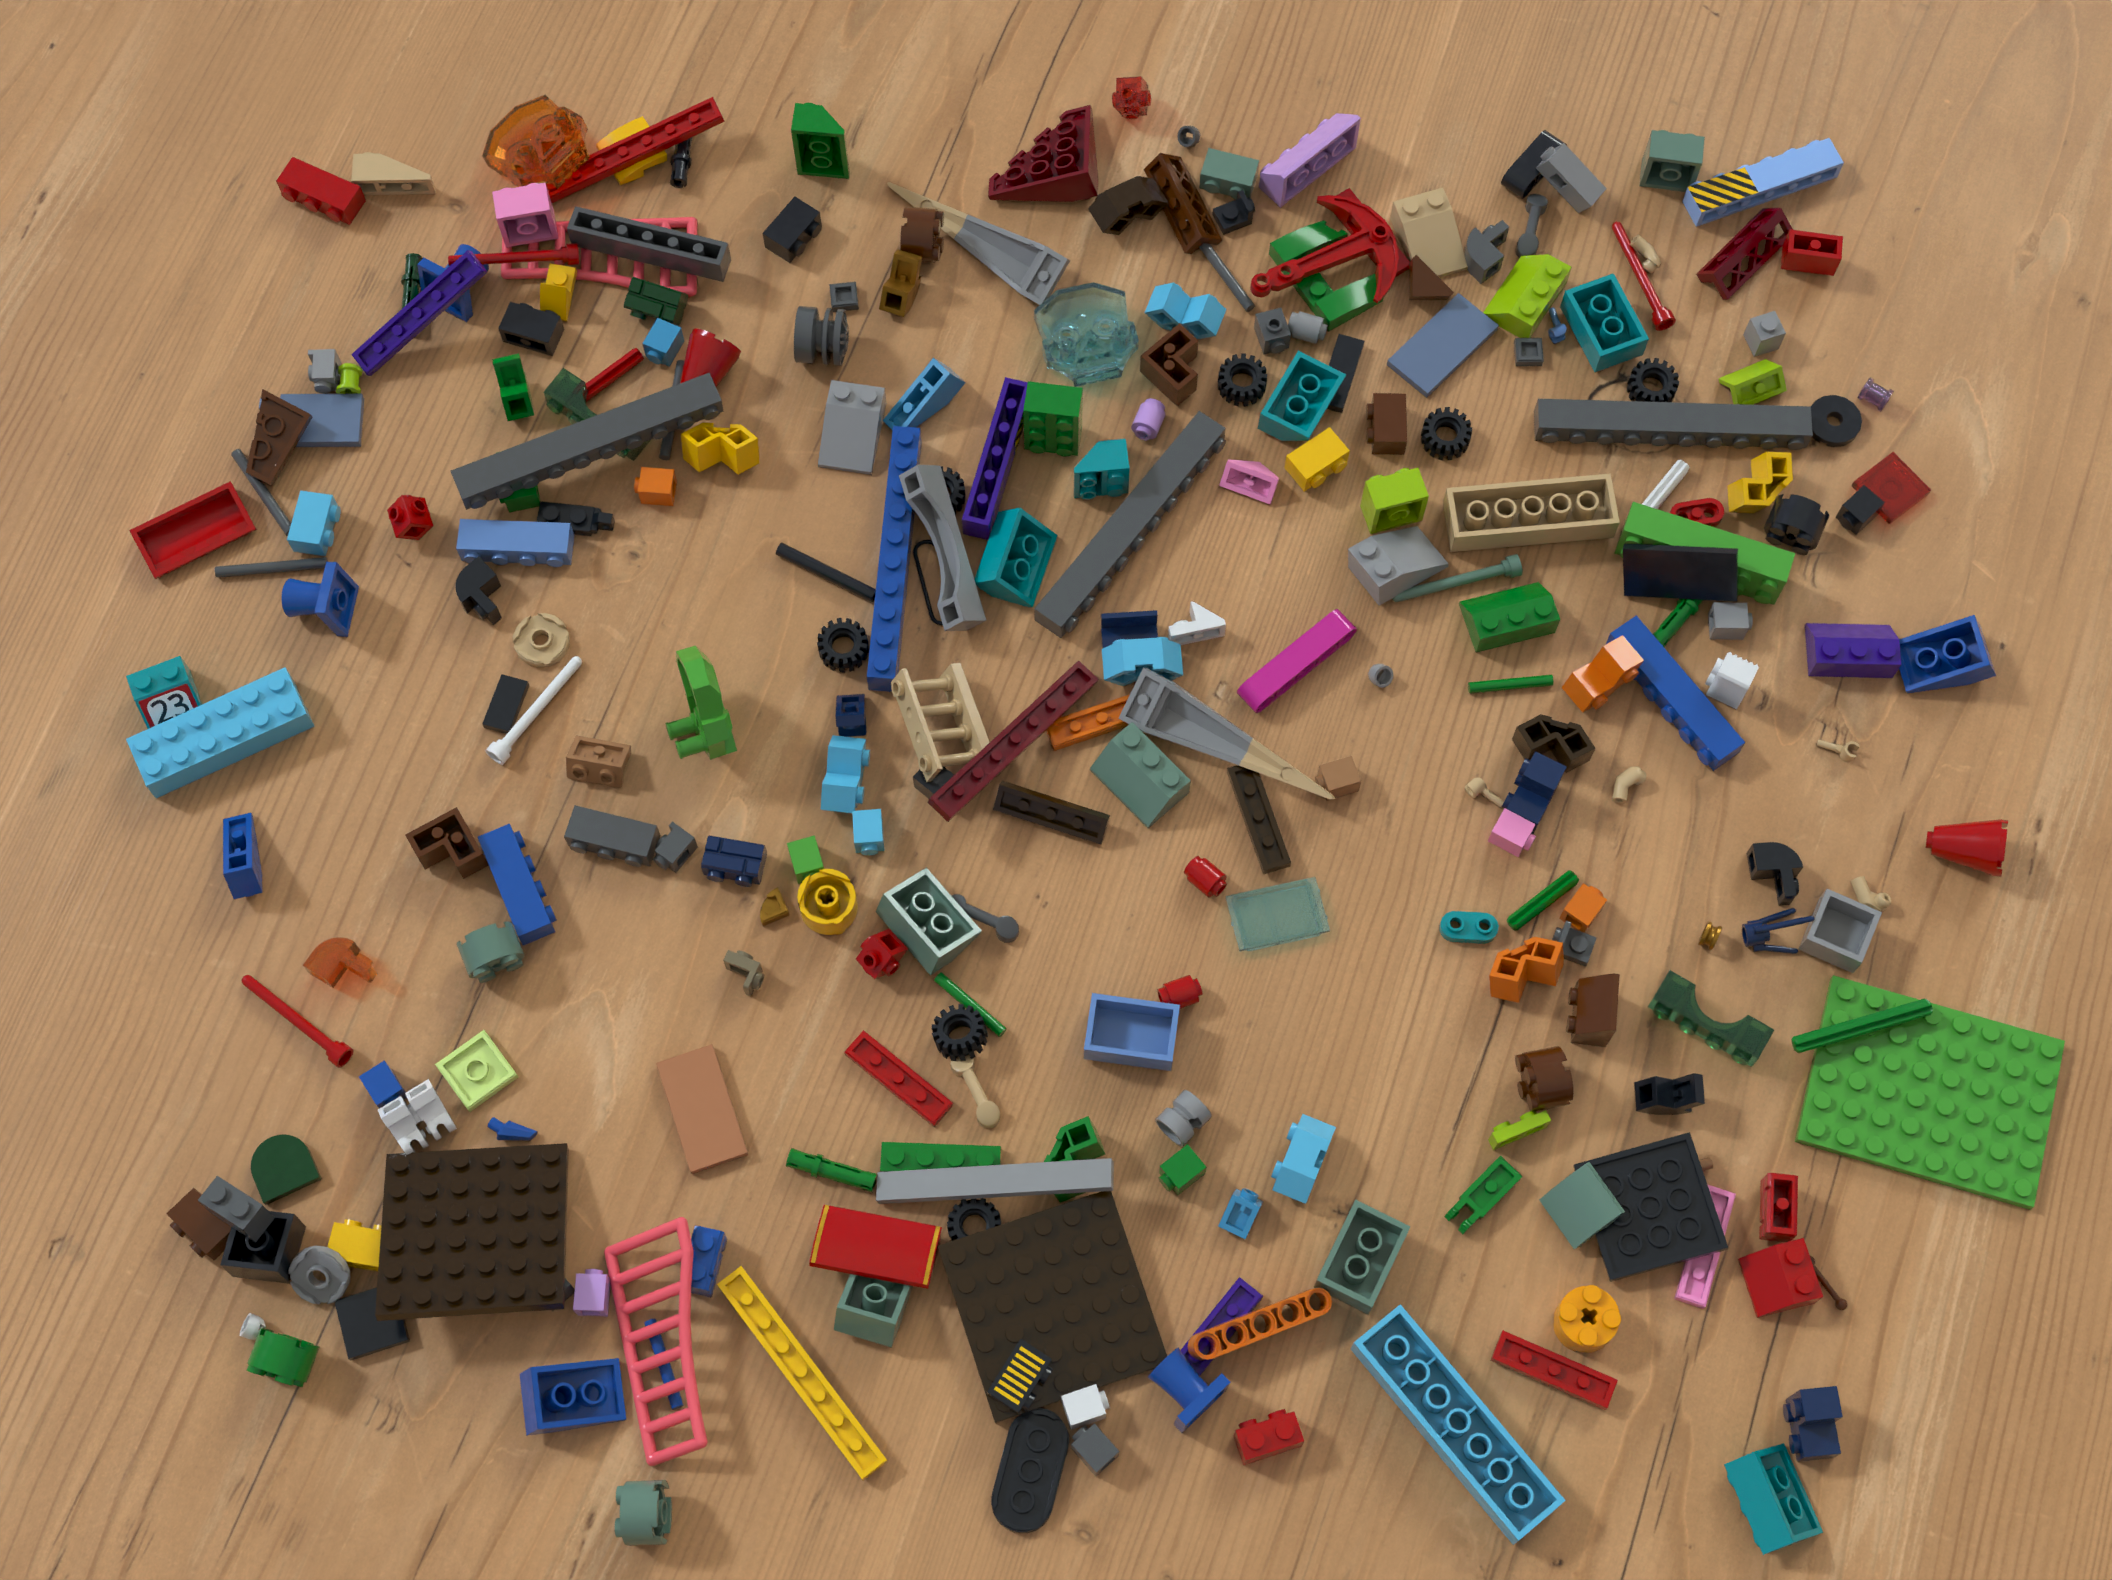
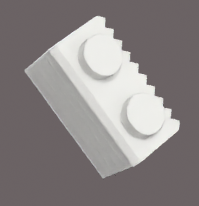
M1731 652L1726 654L1724 660L1718 658L1705 683L1710 686L1706 695L1737 709L1759 668L1758 665H1753L1752 662L1748 663L1747 659L1738 658L1737 655H1732Z

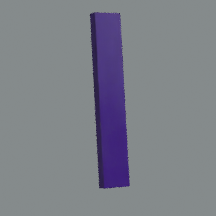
M467 250L351 354L366 375L372 376L480 280L487 273L486 269L470 250Z

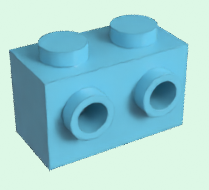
M300 490L287 537L293 552L326 556L328 547H331L334 541V524L339 521L341 514L340 506H338L333 495Z

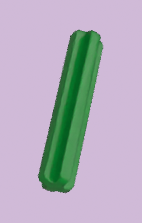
M1571 870L1565 872L1508 916L1507 924L1512 930L1518 931L1576 886L1579 882L1577 875Z

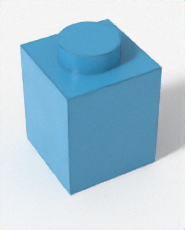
M657 318L642 343L648 360L655 364L662 363L670 367L684 343L682 329Z

